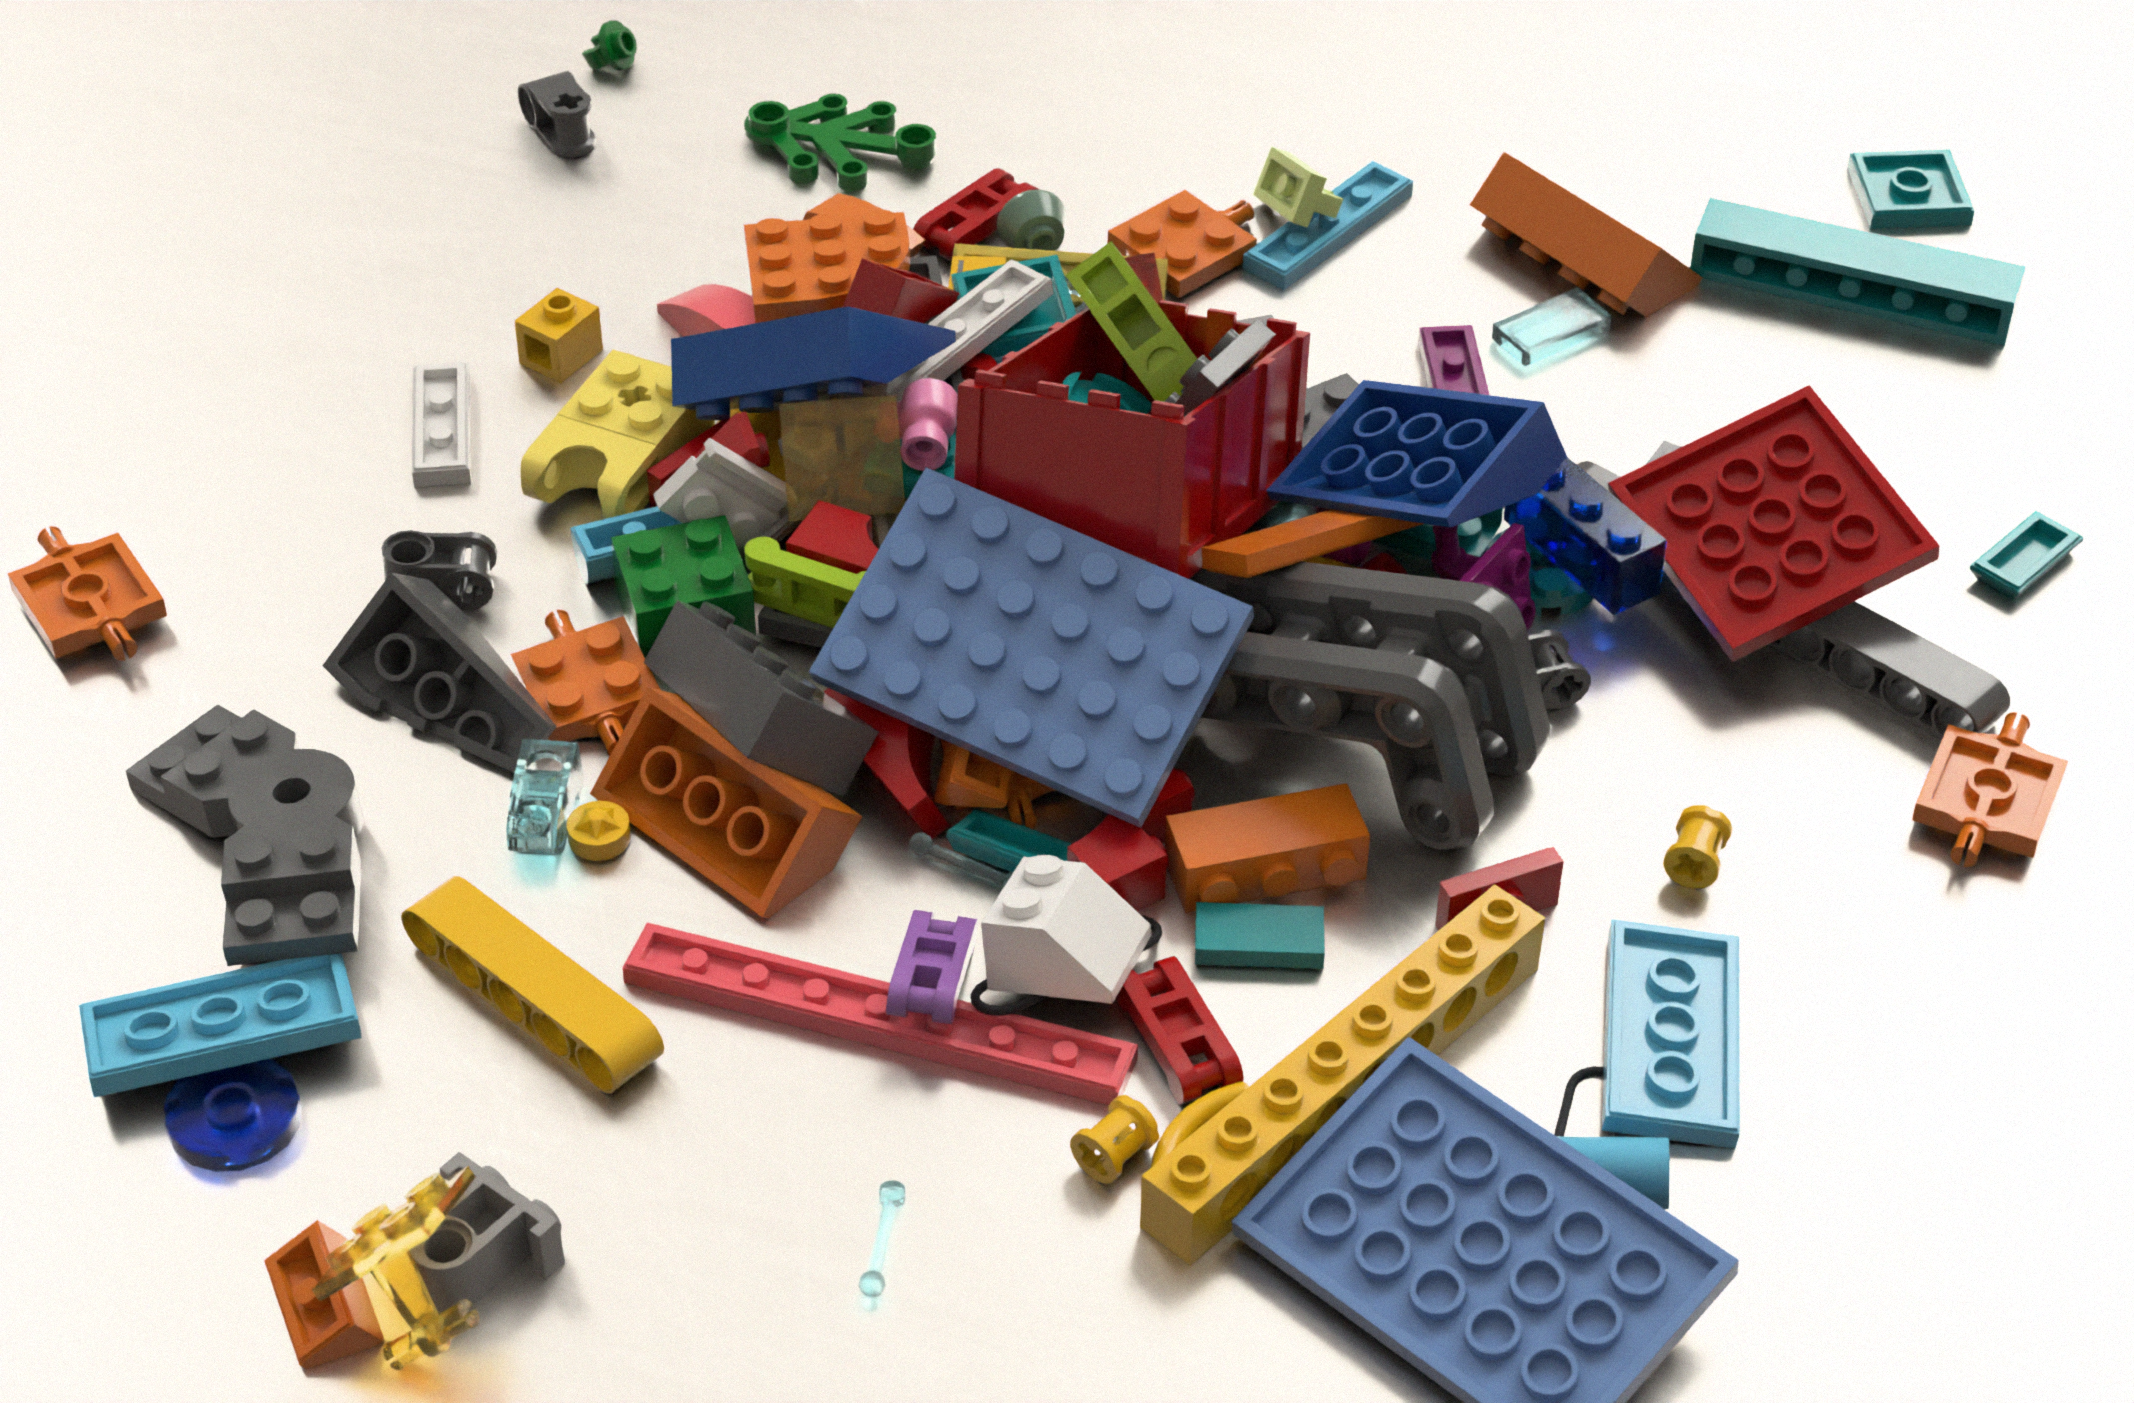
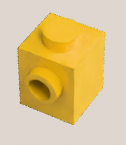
M559 288L554 289L514 320L519 364L559 383L564 382L603 351L599 307Z

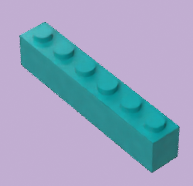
M1711 197L1695 232L1690 269L1706 280L2002 346L2006 345L2026 266Z

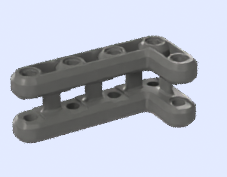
M1302 561L1249 578L1209 572L1203 568L1190 578L1194 582L1253 606L1254 618L1200 718L1362 742L1372 746L1385 760L1398 811L1405 828L1416 840L1425 846L1437 850H1463L1474 844L1494 815L1493 798L1486 771L1498 775H1520L1532 768L1550 742V724L1526 625L1517 604L1509 595L1496 587L1480 583Z

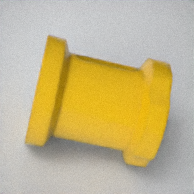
M1692 805L1683 809L1677 821L1675 829L1678 838L1676 843L1666 850L1663 867L1666 874L1673 881L1681 886L1695 889L1708 887L1717 880L1721 867L1718 855L1720 850L1726 847L1733 827L1731 821L1723 812L1714 810L1706 805Z
M1120 1095L1109 1104L1108 1114L1091 1129H1080L1070 1139V1149L1074 1159L1088 1176L1100 1183L1110 1184L1121 1175L1122 1164L1139 1149L1148 1150L1160 1139L1158 1124L1151 1112L1141 1102L1127 1095ZM1131 1123L1135 1124V1129H1132L1129 1125ZM1096 1149L1100 1152L1099 1155L1095 1154Z

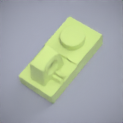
M1272 146L1252 194L1290 222L1307 228L1314 212L1336 218L1343 202V198L1334 195V192L1324 189L1327 181L1325 176L1290 152Z

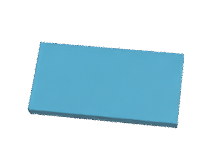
M1611 919L1607 945L1602 1131L1645 1137H1669V1140L1736 1149L1740 1136V936Z
M342 953L278 960L79 1005L88 1076L94 1098L362 1038Z

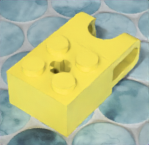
M613 349L527 449L521 460L522 492L525 496L553 503L570 490L582 487L598 489V496L602 507L601 520L643 510L649 503L647 470L714 426L715 420H700L696 418L695 410L672 406V367Z

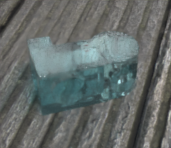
M522 740L509 796L511 801L506 827L509 851L561 855L563 853L568 836L567 819L572 812L575 800H580L585 781L578 742ZM541 758H553L558 760L563 767L561 771L537 770L535 761Z

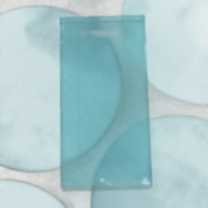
M1577 287L1493 323L1491 338L1526 367L1609 331L1612 315Z

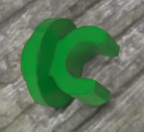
M611 20L603 23L599 29V34L592 37L591 42L595 47L582 53L592 70H599L610 65L615 70L621 71L633 65L637 43L630 29L617 20Z

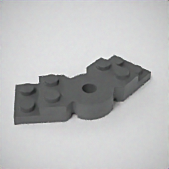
M217 704L125 770L131 790L212 838L230 836L224 841L221 887L226 901L222 949L227 966L358 951L362 862L356 839L362 830L364 820L353 772L343 759L322 750L300 749L294 731L255 709L240 717Z

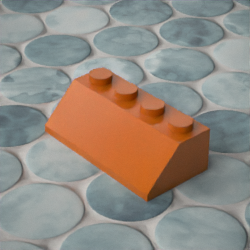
M1506 152L1502 153L1469 204L1486 216L1481 223L1482 227L1506 242L1512 233L1524 241L1519 250L1544 266L1550 258L1562 264L1557 274L1582 290H1585L1589 282L1602 289L1597 299L1622 315L1631 307L1643 316L1648 317L1696 288L1703 279L1660 246Z
M652 687L646 688L590 792L599 801H609L621 806L627 812L629 822L763 918L772 917L833 871L863 817L821 787L747 758L678 694Z

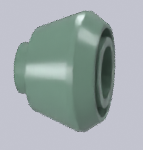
M1046 190L1021 192L1012 197L1001 209L997 219L998 235L1009 248L1056 251L1062 244L1065 236L1067 218L1065 206L1057 195Z

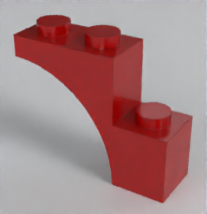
M1173 767L1141 828L1108 814L1093 831L1067 846V861L1083 862L1088 865L1137 912L1165 899L1166 869L1169 867V858L1163 846L1165 843L1166 816L1192 811L1195 793L1187 774L1183 770Z

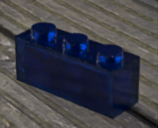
M1569 457L1562 462L1536 495L1505 506L1504 520L1510 526L1513 523L1524 525L1525 539L1612 615L1619 614L1660 594L1667 540Z

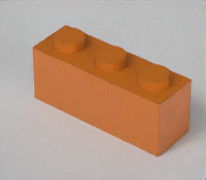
M1347 783L1166 816L1165 850L1169 858L1168 871L1185 913L1196 911V902L1242 903L1269 897H1280L1290 893L1327 886L1343 885L1349 882L1365 880L1367 877L1370 834Z

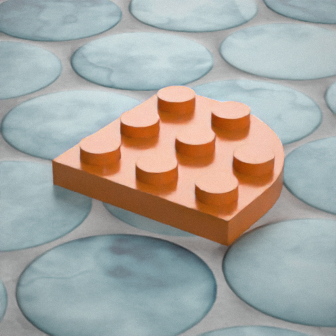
M878 209L869 211L865 215L839 217L834 214H820L808 220L795 221L768 218L759 221L757 224L744 225L755 323L842 308L862 258L909 271L910 268L909 235L904 212L893 213L888 210Z

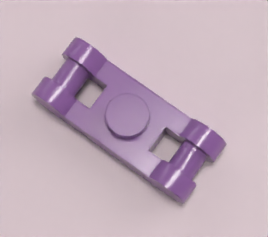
M913 910L890 981L886 1015L907 1018L908 1012L932 1015V1022L953 1024L959 993L969 959L973 956L978 919L958 916L956 922L934 919L933 912Z

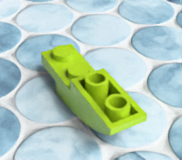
M1110 241L1065 276L1153 399L1164 402L1174 392L1181 396V390L1184 386L1179 381L1197 360V357L1174 328L1113 242Z

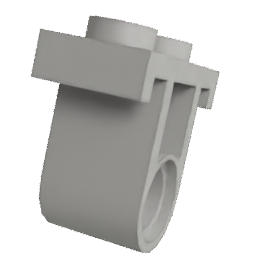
M461 1152L456 1153L439 1168L445 1202L411 1233L408 1244L418 1297L426 1307L445 1313L467 1309L478 1302L530 1254L534 1259L536 1274L544 1280H547L565 1264L561 1237L562 1225L557 1214L549 1205L539 1199L529 1200L510 1187L507 1180L498 1170L489 1165L481 1167Z

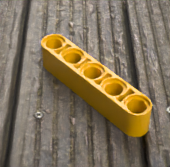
M451 877L402 912L401 921L404 930L416 948L604 1093H613L664 1054L663 1039L658 1029L643 1012L462 877Z

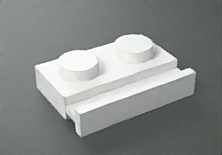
M708 438L704 442L705 450L697 458L691 456L653 495L659 510L682 523L726 515L739 553L743 556L746 543L764 534L780 519L779 512L787 504L793 506L798 499L791 485Z

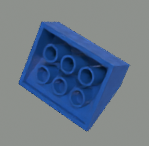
M847 306L671 339L672 406L695 410L696 418L700 420H724L730 418V410L739 408L740 412L766 413L774 410V402L783 401V404L790 406H808L817 404L818 395L828 394L832 398L843 399L863 396L864 387L887 384L955 343L956 333L954 330Z
M1363 380L1266 492L1270 500L1451 528L1536 495L1567 458V454L1544 402Z

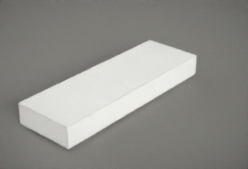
M468 362L413 366L412 477L414 488L471 484V411Z

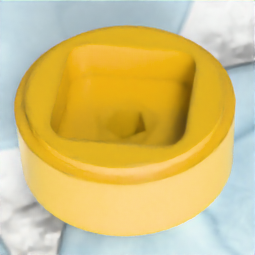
M592 801L585 803L573 810L567 819L566 827L569 846L581 858L593 861L611 859L621 854L630 843L629 816L621 806L613 802Z

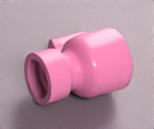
M933 378L919 379L910 383L904 389L902 401L895 403L884 401L877 406L873 430L874 436L884 443H891L895 439H902L901 458L913 469L924 471L926 467L931 470L941 467L947 458L948 439L954 434L957 425V392L951 385Z

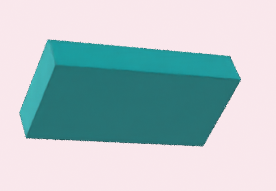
M1196 902L1195 965L1324 969V906Z

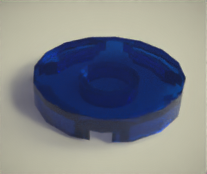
M265 1059L178 1079L165 1100V1128L174 1151L189 1164L214 1172L242 1171L269 1161L290 1144L300 1127L302 1104L291 1073L274 1060Z

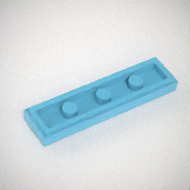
M1371 161L1331 190L1334 192V195L1343 198L1336 218L1314 212L1308 228L1290 221L1243 254V270L1282 290L1287 289L1410 198L1413 194L1414 181L1375 161Z

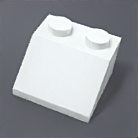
M1052 855L1023 857L981 922L988 990L1112 1004L1151 937V924L1085 863L1062 861Z

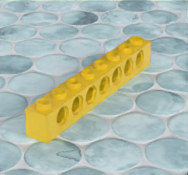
M1493 885L1141 1175L1140 1228L1191 1266L1233 1230L1231 1221L1408 1036L1438 1056L1538 971L1545 917L1497 885Z

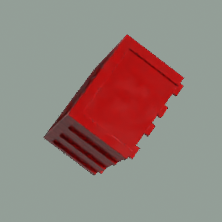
M1165 300L1159 302V307L1197 359L1204 355L1210 361L1213 360L1208 356L1210 351L1230 329L1235 330L1240 335L1251 325L1236 322L1237 312L1209 308L1207 310V317L1188 314L1189 304ZM1087 307L1063 323L1057 322L1050 326L1048 333L1018 352H1009L1002 357L1001 363L990 370H977L974 380L967 379L958 385L954 479L1190 579L1202 568V547L1239 537L1280 502L1270 500L1266 490L1302 450L1311 332L1296 330L1297 322L1275 318L1267 319L1266 326L1276 335L1252 366L1184 416V405L1153 399ZM1074 372H1082L1078 380L1084 379L1089 381L1093 380L1096 373L1110 375L1138 390L1151 402L1152 408L1149 414L1120 409L1121 394L1093 389L1088 392V403L1068 400L1069 385L1062 383L1068 375Z

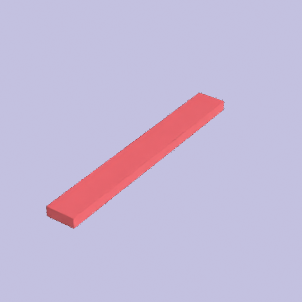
M648 922L622 967L623 979L626 984L1108 1106L1117 1096L1124 1094L1138 1060V1044L1014 1013L1000 1016L989 1015L978 1011L972 1003L957 1000L952 1025L932 1022V1015L908 1012L907 1018L886 1015L889 982Z

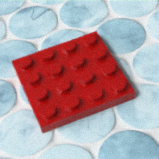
M1810 385L1608 483V497L1732 662L1939 559L1940 545Z

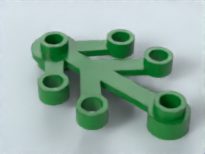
M826 94L820 97L818 101L791 110L780 102L763 101L753 105L744 120L745 135L762 146H774L788 162L789 179L800 184L811 183L819 177V163L817 155L810 151H804L796 140L812 142L837 169L838 186L845 191L851 192L862 190L868 185V166L864 161L856 159L846 148L896 155L904 167L912 170L928 167L937 153L936 132L933 128L924 124L905 125L897 130L895 136L875 134L890 132L897 126L896 107L887 101L873 102L867 108L848 114V100L840 94ZM817 119L821 122L820 124L809 123ZM868 128L870 131L875 133L862 132L858 130Z

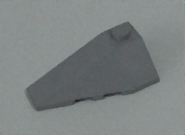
M390 573L322 665L360 704L407 722V725L422 732H429L452 742L456 747L513 773L521 774L557 727L468 616L429 579Z

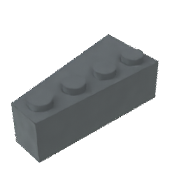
M677 600L643 663L747 758L844 796L879 732L790 668L788 662L761 647L762 640L751 632L734 625L733 623L736 618L727 611L706 601L698 609Z

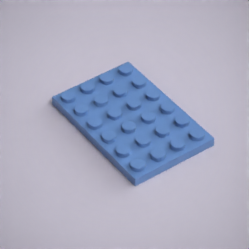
M926 467L810 668L809 674L812 680L818 684L1141 828L1254 618V611L1251 605Z
M1409 1036L1231 1221L1233 1233L1237 1238L1463 1403H1626L1739 1274V1259Z

